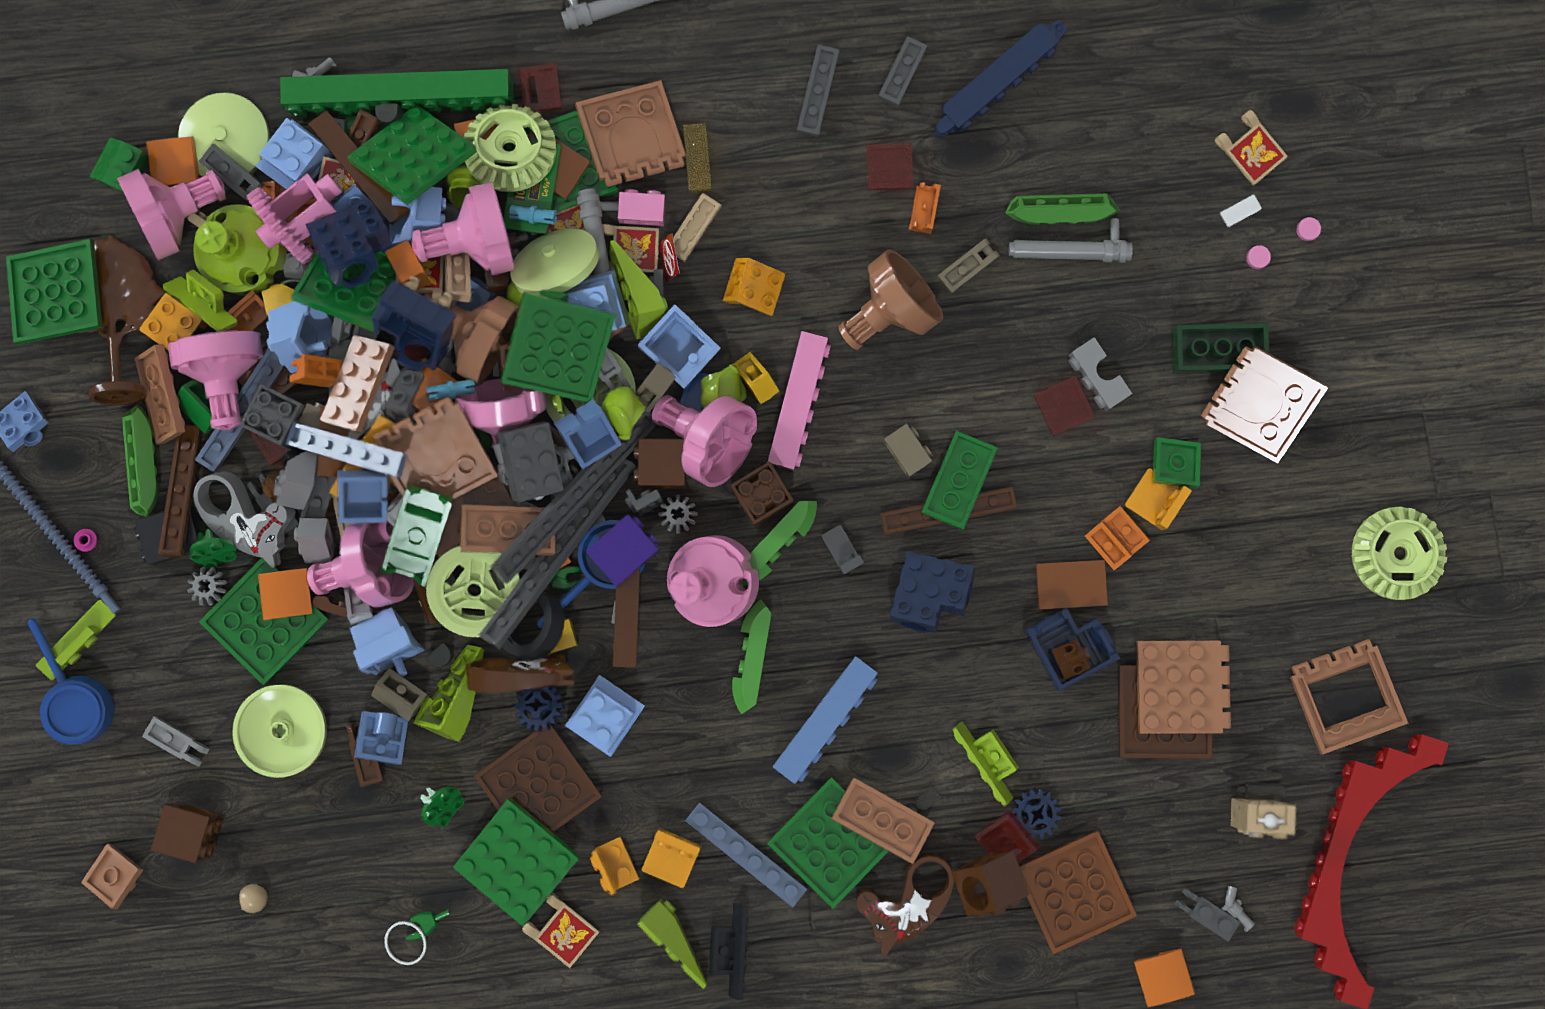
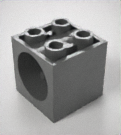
M260 384L240 426L291 450L294 447L287 445L286 441L293 422H299L305 405Z

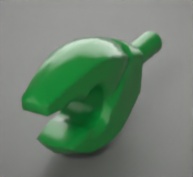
M570 565L561 567L548 585L552 584L553 589L570 590L579 580L569 582L566 576L569 573L581 572L580 566Z
M449 909L437 915L429 911L420 912L411 917L408 922L420 924L421 930L426 937L437 927L438 920L451 915ZM418 931L405 937L406 940L422 938Z

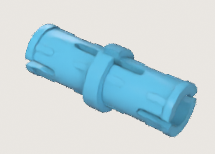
M533 205L531 207L510 206L509 214L512 215H509V218L512 220L529 221L530 224H535L536 222L556 224L557 216H554L557 215L556 210L539 209Z
M472 379L454 383L453 381H447L443 385L427 386L426 393L436 392V394L427 395L429 401L447 397L455 399L459 395L474 394L475 387H465L475 384Z

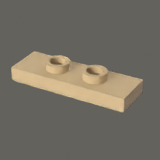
M704 193L701 194L673 237L676 257L684 262L722 207L720 203Z

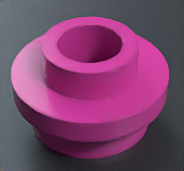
M90 529L79 530L74 537L76 548L84 552L93 550L98 542L96 533ZM84 536L88 537V542L86 544L82 543V538Z

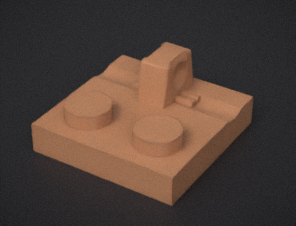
M106 844L81 883L112 909H118L128 892L133 891L137 885L136 880L143 869L113 844Z

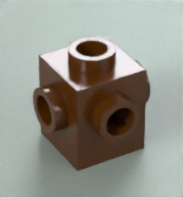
M1077 639L1052 650L1065 680L1091 669L1087 661L1091 659L1086 646H1080Z

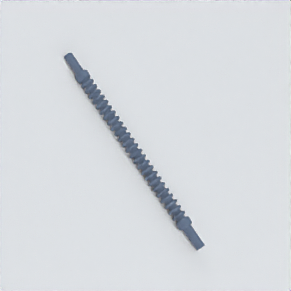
M0 461V481L4 480L3 485H8L7 489L12 490L11 494L16 495L15 499L20 500L19 504L24 505L23 509L28 510V515H33L32 520H37L36 525H41L40 529L45 530L44 534L49 535L48 539L53 540L52 544L57 545V550L61 549L60 554H65L64 559H69L68 564H73L72 568L74 570L77 569L76 573L81 574L80 578L86 580L85 584L90 585L89 589H93L92 593L96 598L100 597L113 614L118 613L121 608L109 595L105 584H100L101 580L96 579L97 575L92 574L93 570L88 569L89 565H84L85 560H80L81 555H76L77 550H72L73 546L68 545L69 541L64 540L65 536L60 535L61 531L56 530L57 526L52 525V520H47L48 515H43L44 510H39L40 506L35 505L36 501L31 500L32 496L27 495L28 491L23 490V485L19 486L20 481H15L16 476H11L12 471H7L8 467L3 466L4 462Z

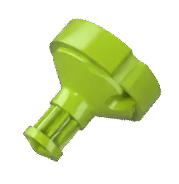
M229 205L211 213L207 217L206 222L198 228L193 250L196 266L202 276L206 277L209 282L219 287L222 291L233 295L246 296L251 290L255 293H260L274 283L273 275L276 271L283 270L285 265L287 248L279 242L270 249L260 239L256 230L265 223L253 207ZM258 275V282L253 285L252 280L254 276Z

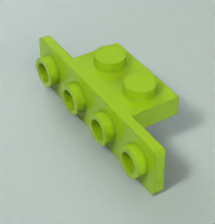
M194 269L186 273L187 281L183 277H178L163 284V289L217 332H224L238 325L237 319L224 310V294L222 290L214 286L206 277L201 276Z
M98 600L51 648L56 657L55 661L59 663L62 670L69 664L73 665L82 656L80 653L85 647H91L98 639L96 636L116 617L117 614H113L102 600ZM43 657L36 664V667L50 680H54L55 676L45 657Z
M960 722L953 729L955 739L959 744L963 745L969 760L976 764L982 779L992 788L996 800L1001 802L1003 806L1008 805L1013 799V795L1002 779L1015 772L1019 768L994 730L975 740L965 724Z

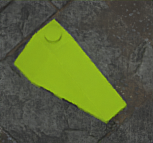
M613 240L610 241L609 256L618 281L622 280L620 283L622 297L624 301L628 300L629 312L627 314L636 339H640L650 332L665 316V311L668 310L667 302L664 297L661 298L656 286L619 244Z
M466 645L451 665V673L445 680L441 679L437 684L439 688L432 698L428 696L423 702L413 722L414 724L442 737L460 742L470 721L476 692L467 689L466 664L482 659L484 649Z
M659 899L640 918L638 925L658 946L664 944L668 955L677 962L680 960L683 970L704 989L707 986V980L678 917L674 913L676 909L668 900L664 902L662 899Z

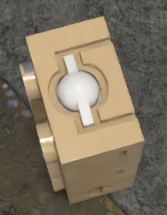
M1232 798L1231 826L1238 828V832H1243V834L1251 837H1263L1264 833L1273 838H1287V834L1295 835L1296 806L1276 800Z

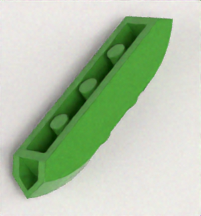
M1108 194L1017 196L1010 202L1006 214L1017 221L1035 225L1041 223L1055 224L1058 222L1092 223L1106 219L1117 213L1120 209Z
M137 404L122 417L130 508L136 514L149 517L155 509L159 495V483L156 482L157 469L154 465L153 456L155 453V447L152 443L154 434L147 414Z
M799 501L750 553L751 559L749 562L751 567L758 571L759 580L772 571L767 566V563L770 561L773 564L781 555L779 550L784 545L789 547L797 538L794 535L796 532L803 537L807 534L815 519L816 501ZM743 578L742 580L743 586L749 585L748 581L745 578Z
M761 599L750 609L741 627V632L749 633V638L744 637L742 651H746L745 660H740L738 673L742 674V678L733 677L732 680L734 700L741 715L756 705L771 619V612Z

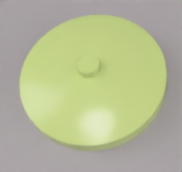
M216 93L200 99L190 107L181 121L178 138L194 137L198 174L202 177L206 176L205 172L210 170L202 165L199 160L212 144H216L252 174L258 169L256 165L262 159L259 153L270 140V131L264 115L252 102L236 94Z
M571 228L550 232L535 239L520 251L513 261L515 270L510 271L511 279L517 290L522 294L525 291L540 295V290L563 293L581 283L593 271L599 259V248L592 235L584 230Z
M272 685L257 690L242 703L233 723V741L238 755L249 768L268 777L292 776L307 769L321 754L327 736L326 719L319 703L306 691L290 685Z

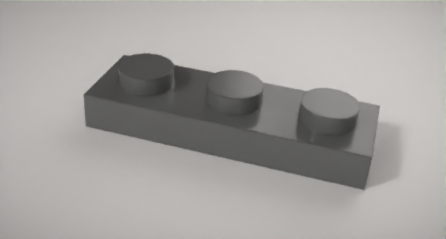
M907 36L878 98L894 106H899L928 45Z

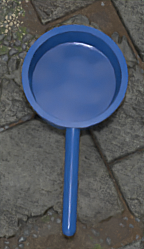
M607 520L599 522L592 526L580 541L578 562L585 576L559 600L563 609L590 582L603 588L616 589L613 582L586 551L620 521ZM645 564L640 568V574H641V572H642V570H643ZM544 616L537 622L539 628L543 627Z
M34 618L29 619L28 626L58 682L46 693L40 706V719L45 731L53 739L64 744H86L95 741L108 730L113 720L114 704L110 693L100 682L86 676L66 678L59 663L55 661L56 657L37 620Z

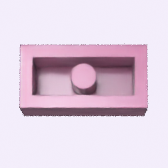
M634 189L619 192V224L664 226L665 195H662L659 191H648L647 194L639 193L638 190Z

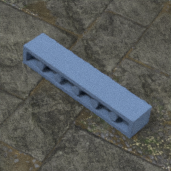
M855 656L774 763L773 768L794 784L797 780L802 782L809 773L806 768L811 762L815 764L823 754L820 751L825 743L827 745L831 744L837 735L834 731L839 725L843 727L851 717L848 712L852 707L857 708L864 699L862 696L866 688L872 689L878 681L875 677L878 673Z

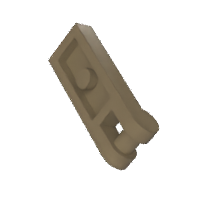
M987 238L937 276L950 294L954 293L1000 257V254L996 250L993 251L989 246L991 243ZM981 251L987 256L984 260L978 255Z

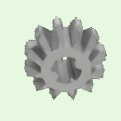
M676 495V502L674 503L670 497L667 498V501L670 503L669 507L666 504H661V507L667 511L659 512V516L667 517L661 521V524L666 525L670 522L667 528L669 532L673 530L675 525L676 533L680 534V526L689 531L686 523L689 522L695 525L696 522L690 519V516L695 517L698 513L695 511L689 512V510L695 507V504L691 503L686 506L689 501L688 497H685L681 503L680 495ZM674 510H684L682 511V514H684L683 518L678 517L677 520L673 519V517H675L674 514H672Z
M202 567L200 568V573H192L195 580L187 581L189 584H193V587L187 589L188 593H194L191 599L193 601L199 600V605L208 603V605L212 606L215 600L220 601L222 599L220 593H227L226 589H222V585H226L228 582L227 580H220L223 577V573H216L215 568L207 570ZM206 582L210 583V584L208 585V587L210 588L209 591L205 590V589H206V585H205Z

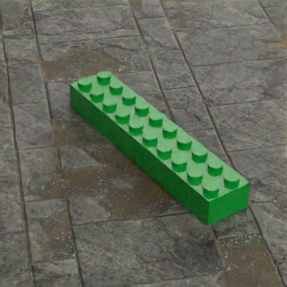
M508 69L280 77L281 105L296 119H306L307 116L318 117L326 110L330 115H338L344 118L345 116L352 117V114H358L360 109L374 115L376 113L375 106L398 104L405 112L415 108L417 104L429 114H441V111L459 114L463 113L464 110L483 113L486 112V109L491 107L495 109L499 105L512 106L514 104V82Z

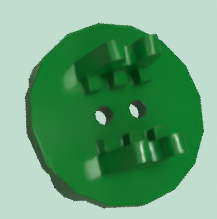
M209 529L205 531V536L199 532L197 542L189 549L190 559L198 564H202L206 569L216 568L219 564L234 561L237 558L236 545L227 539L214 538L212 531Z
M454 786L443 787L438 791L428 787L426 789L428 796L423 794L420 796L425 804L421 813L422 820L428 826L438 825L440 828L448 825L450 818L464 805L465 799L462 797V793Z

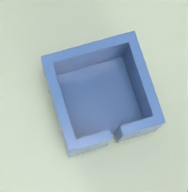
M594 399L576 409V415L570 413L554 423L571 454L582 469L622 445L604 412Z
M337 470L339 523L387 522L386 474L374 470Z

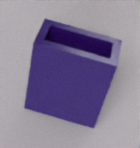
M629 515L625 516L586 551L616 587L622 585L660 551L656 547L660 543L651 533L647 536L642 531L644 525L636 516L633 518Z

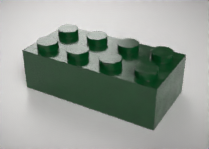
M1268 323L1176 325L1171 329L1173 374L1228 373L1233 364L1242 367V364L1237 362L1236 359L1245 346L1252 350L1256 346L1269 353Z

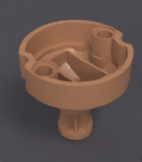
M888 249L868 265L871 300L863 305L861 311L850 320L839 324L838 329L844 340L853 349L858 350L867 339L876 332L883 331L890 324L919 335H924L943 320V312L937 304L932 290L916 269L900 254Z
M432 293L424 295L432 300ZM497 296L495 299L471 311H466L457 305H450L449 309L456 314L453 321V330L450 335L454 341L457 375L466 380L472 379L474 384L478 386L484 383L498 362L496 344L500 334L513 333V326L517 320L520 306L501 296Z

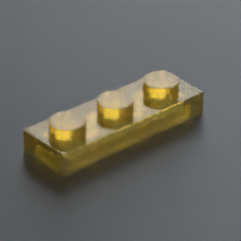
M706 123L683 125L689 193L712 191Z

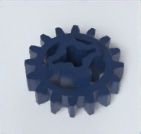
M553 686L536 689L531 688L528 691L522 690L524 695L516 697L520 704L514 705V708L520 710V712L515 714L517 718L521 719L520 724L523 726L527 725V729L533 731L535 728L539 733H541L542 727L549 731L551 723L557 726L556 718H563L559 711L565 709V706L560 704L564 697L558 695L560 691L557 688L552 689ZM546 693L551 696L552 702L547 700L548 696H546ZM527 712L532 714L533 721L530 720V718L527 715Z
M1029 789V795L1021 792L1022 799H1015L1014 801L1018 805L1011 808L1013 812H1016V815L1012 816L1011 820L1018 821L1015 828H1023L1021 834L1024 836L1030 832L1031 839H1034L1036 834H1038L1040 839H1044L1045 832L1052 835L1050 829L1052 827L1058 829L1055 821L1062 819L1056 813L1061 811V808L1054 806L1058 800L1056 798L1050 800L1051 793L1047 792L1043 795L1042 789H1038L1037 794L1034 793L1033 789ZM1039 798L1034 804L1026 803L1031 799ZM1048 805L1051 809V818L1047 816L1046 808ZM1033 809L1036 811L1039 809L1040 818L1035 817L1033 819L1034 815L1031 813ZM1022 810H1024L1026 814V820L1024 822L1021 817ZM1037 824H1045V826L1040 829H1033Z

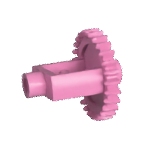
M306 173L271 202H269L271 196H267V193L261 188L254 189L246 196L249 203L265 223L256 230L260 239L270 249L281 242L298 261L306 264L314 257L315 252L312 246L308 245V241L305 240L309 237L305 224L336 213L337 211L331 204V201L343 191L329 174H326L316 182ZM312 197H316L317 201L288 223L285 220Z

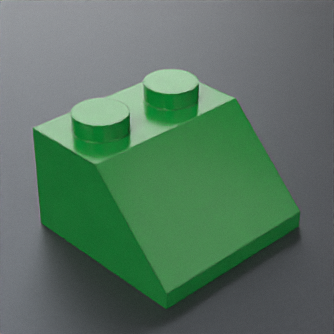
M109 138L90 178L124 194L117 178L137 169L143 174L149 163L148 155L121 140Z
M194 379L181 386L177 394L179 408L206 434L213 430L210 424L212 420L210 402L206 398L204 384Z

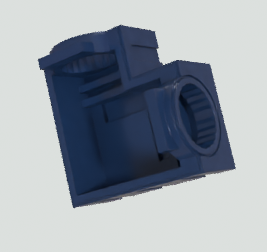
M371 199L305 224L312 245L334 286L343 284L347 290L369 282L371 273L379 269L374 253L382 251L384 254L387 248L392 247L387 227ZM359 262L366 265L364 272L356 278L348 279L342 277L344 270L349 265Z
M393 280L379 299V304L372 318L374 325L373 333L378 334L383 329L396 336L394 349L400 352L397 363L416 372L426 368L435 371L448 353V346L451 340L450 334L453 330V321L456 314L447 307H442L431 301L428 297L410 290L406 285L399 284ZM413 344L422 345L430 351L431 357L425 362H414L408 359L405 349Z
M907 551L905 565H903L899 579V587H897L893 601L894 606L890 613L891 621L912 630L923 632L930 630L936 633L942 611L960 616L965 615V609L968 606L973 587L974 566L962 565L958 562L945 559L940 560L936 557L923 554L918 555Z
M1067 608L1023 630L1030 639V644L1037 657L1040 658L1041 664L1048 677L1051 678L1056 691H1061L1121 659L1118 653H1116L1117 650L1113 640L1101 624L1099 618H1094L1088 621L1087 624L1077 627ZM1077 639L1080 646H1086L1091 659L1087 661L1091 669L1065 680L1052 650Z

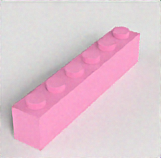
M801 332L768 459L772 466L794 471L795 466L800 467L803 455L799 453L800 445L806 444L808 432L804 431L806 422L811 423L814 410L810 409L812 401H817L820 388H816L817 380H822L825 367L821 366L823 357L828 358L831 345L827 344L828 338Z

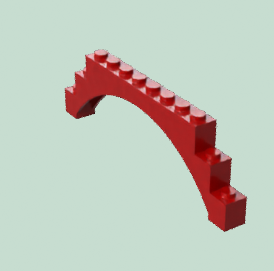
M1415 734L1408 744L1409 754L1392 748L1382 747L1375 757L1376 767L1349 760L1343 767L1342 776L1344 778L1335 793L1337 801L1335 807H1332L1329 812L1328 830L1326 829L1323 832V846L1321 852L1319 851L1316 855L1315 864L1317 866L1314 874L1312 873L1309 877V892L1302 900L1301 908L1303 911L1301 917L1296 920L1294 930L1297 937L1321 945L1320 949H1317L1315 952V967L1340 976V980H1337L1334 985V997L1347 1004L1368 1009L1374 987L1366 983L1354 962L1342 924L1340 906L1341 877L1348 849L1365 816L1388 790L1421 769L1433 764H1443L1449 744L1447 742L1422 734Z

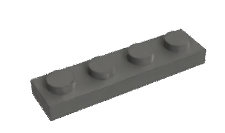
M818 44L797 132L819 137L840 49Z

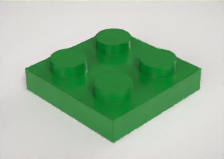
M1157 437L1154 440L1153 483L1197 489L1200 486L1201 443Z

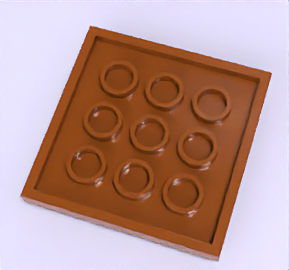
M1097 830L1019 865L1029 895L1026 897L1052 954L1058 953L1137 916Z

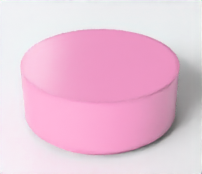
M1305 218L1297 226V235L1304 241L1314 240L1321 232V225L1314 218Z
M1255 246L1247 253V263L1254 269H1262L1270 262L1271 254L1266 247Z

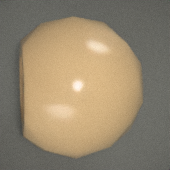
M249 884L241 889L240 905L242 910L247 913H256L266 906L268 896L267 891L259 884Z

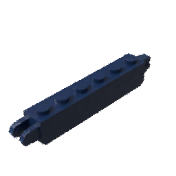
M1057 20L1047 27L1044 24L1036 25L944 104L942 119L936 124L934 130L935 135L941 139L952 131L956 134L961 129L966 131L974 123L972 120L976 116L982 117L990 110V104L994 101L1000 102L1007 95L1005 91L1011 86L1016 88L1024 80L1023 76L1026 73L1032 74L1041 65L1039 62L1044 58L1050 59L1057 52L1056 47L1059 40L1068 30L1062 21Z

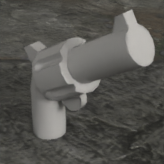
M329 57L318 67L307 68V74L295 70L292 77L322 76L330 68H336L337 65Z
M1228 886L1225 905L1221 909L1226 910L1233 918L1236 917L1245 926L1244 931L1247 932L1255 923L1242 911V902L1235 900L1237 888Z

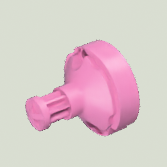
M139 169L117 178L158 261L179 252L177 246L181 245L185 217L198 212V208L216 200L220 202L226 200L224 183L213 170L205 172L206 176L187 184L182 182L173 187H168L146 173L141 174Z
M492 182L469 187L470 194H466L456 221L445 223L442 227L426 231H412V249L420 262H426L428 258L448 253L454 255L466 252L485 270H490L492 275L515 270Z
M254 331L218 332L178 339L177 342H170L168 350L171 368L179 370L180 373L203 383L205 386L206 398L209 399L212 420L210 421L211 428L232 430L239 426L243 417L240 416L237 395L239 390L237 379L255 365L257 359L263 357L260 333Z
M500 378L486 380L480 386L475 384L472 386V388L475 387L474 394L455 397V402L459 403L471 427L491 434L492 444H498L499 442L497 432L528 425L536 415L548 407L546 393L526 388L504 391Z
M665 395L659 399L652 412V421L654 423L671 429L677 436L685 439L682 453L683 469L687 475L708 487L719 486L736 473L752 447L751 439L757 430L755 411L748 405L730 396L720 397L711 402L701 412H698L693 408H687L679 404L670 395Z
M388 521L350 523L342 535L341 556L336 557L331 562L317 563L309 567L307 579L311 590L317 595H324L333 589L351 586L363 602L373 607H383L406 599L413 589V578L398 573H380L394 527Z
M719 535L694 539L682 546L671 560L667 574L668 591L676 601L674 606L679 613L689 621L706 627L724 625L742 617L753 605L759 587L758 571L750 565L751 555L748 550L739 542ZM743 578L749 583L748 589H745L742 585Z

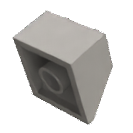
M305 451L289 460L285 470H280L278 482H275L273 495L277 496L276 505L304 510L314 486L316 453Z

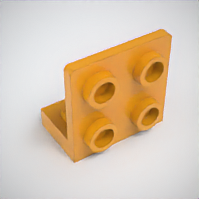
M736 258L722 301L729 304H742L766 315H773L785 273L751 258Z
M165 293L140 327V331L158 344H163L164 348L168 350L170 342H177L178 339L191 337L198 327L205 329L208 324L170 294Z
M1149 468L1126 501L1125 507L1160 530H1165L1169 527L1192 490L1186 486L1178 487L1153 483V470Z
M659 828L642 871L680 888H684L701 845Z
M621 836L596 847L592 851V857L590 858L595 870H600L602 875L600 879L601 885L605 892L609 891L610 895L615 894L619 888L640 879Z

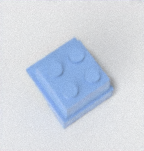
M286 118L259 153L262 159L257 163L256 167L287 189L306 173L316 181L319 178L323 157L336 158L321 140L294 120L290 121Z
M431 187L408 206L395 196H392V205L404 206L410 211L395 224L390 225L389 237L392 247L406 240L412 246V231H426L442 227L445 224V214L441 212H445L446 198H442V188Z
M615 270L585 278L575 287L563 292L568 294V302L614 313L616 316L611 331L626 327L630 322Z
M293 300L288 304L268 311L269 321L266 323L269 331L268 347L270 351L276 353L281 365H285L290 373L297 372L298 367L291 366V363L301 358L303 354L320 357L326 356L328 347L332 346V332L330 328L334 322L329 314Z
M676 305L665 314L638 344L639 349L656 364L667 367L676 376L674 380L684 389L721 349Z
M392 607L381 610L372 618L360 621L357 625L350 628L357 649L353 653L359 669L367 674L378 675L395 666L397 673L404 677L407 675V671L403 661L425 651V648L413 637L409 626Z
M599 675L565 726L611 757L645 706Z

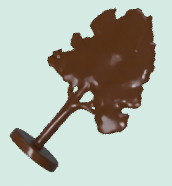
M109 235L108 239L99 238L94 241L102 328L84 332L93 333L98 331L108 341L111 381L92 386L89 389V399L92 402L104 405H127L144 400L147 394L144 385L136 382L121 381L120 343L125 334L137 329L140 331V327L154 309V304L163 297L164 290L156 284L155 280H152L153 271L150 269L148 260H145L134 248H129L126 244L114 238L113 235ZM124 319L126 321L125 326L120 332L116 333V321ZM104 326L108 327V332L106 333L104 331Z

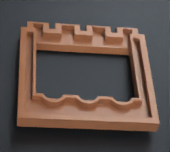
M1369 639L1353 644L1355 653H1353L1350 646L1333 651L1334 661H1332L1329 654L1311 659L1313 669L1310 668L1307 661L1291 667L1294 676H1291L1290 679L1320 755L1408 724L1378 646L1373 647ZM1369 663L1386 706L1324 728L1308 685Z

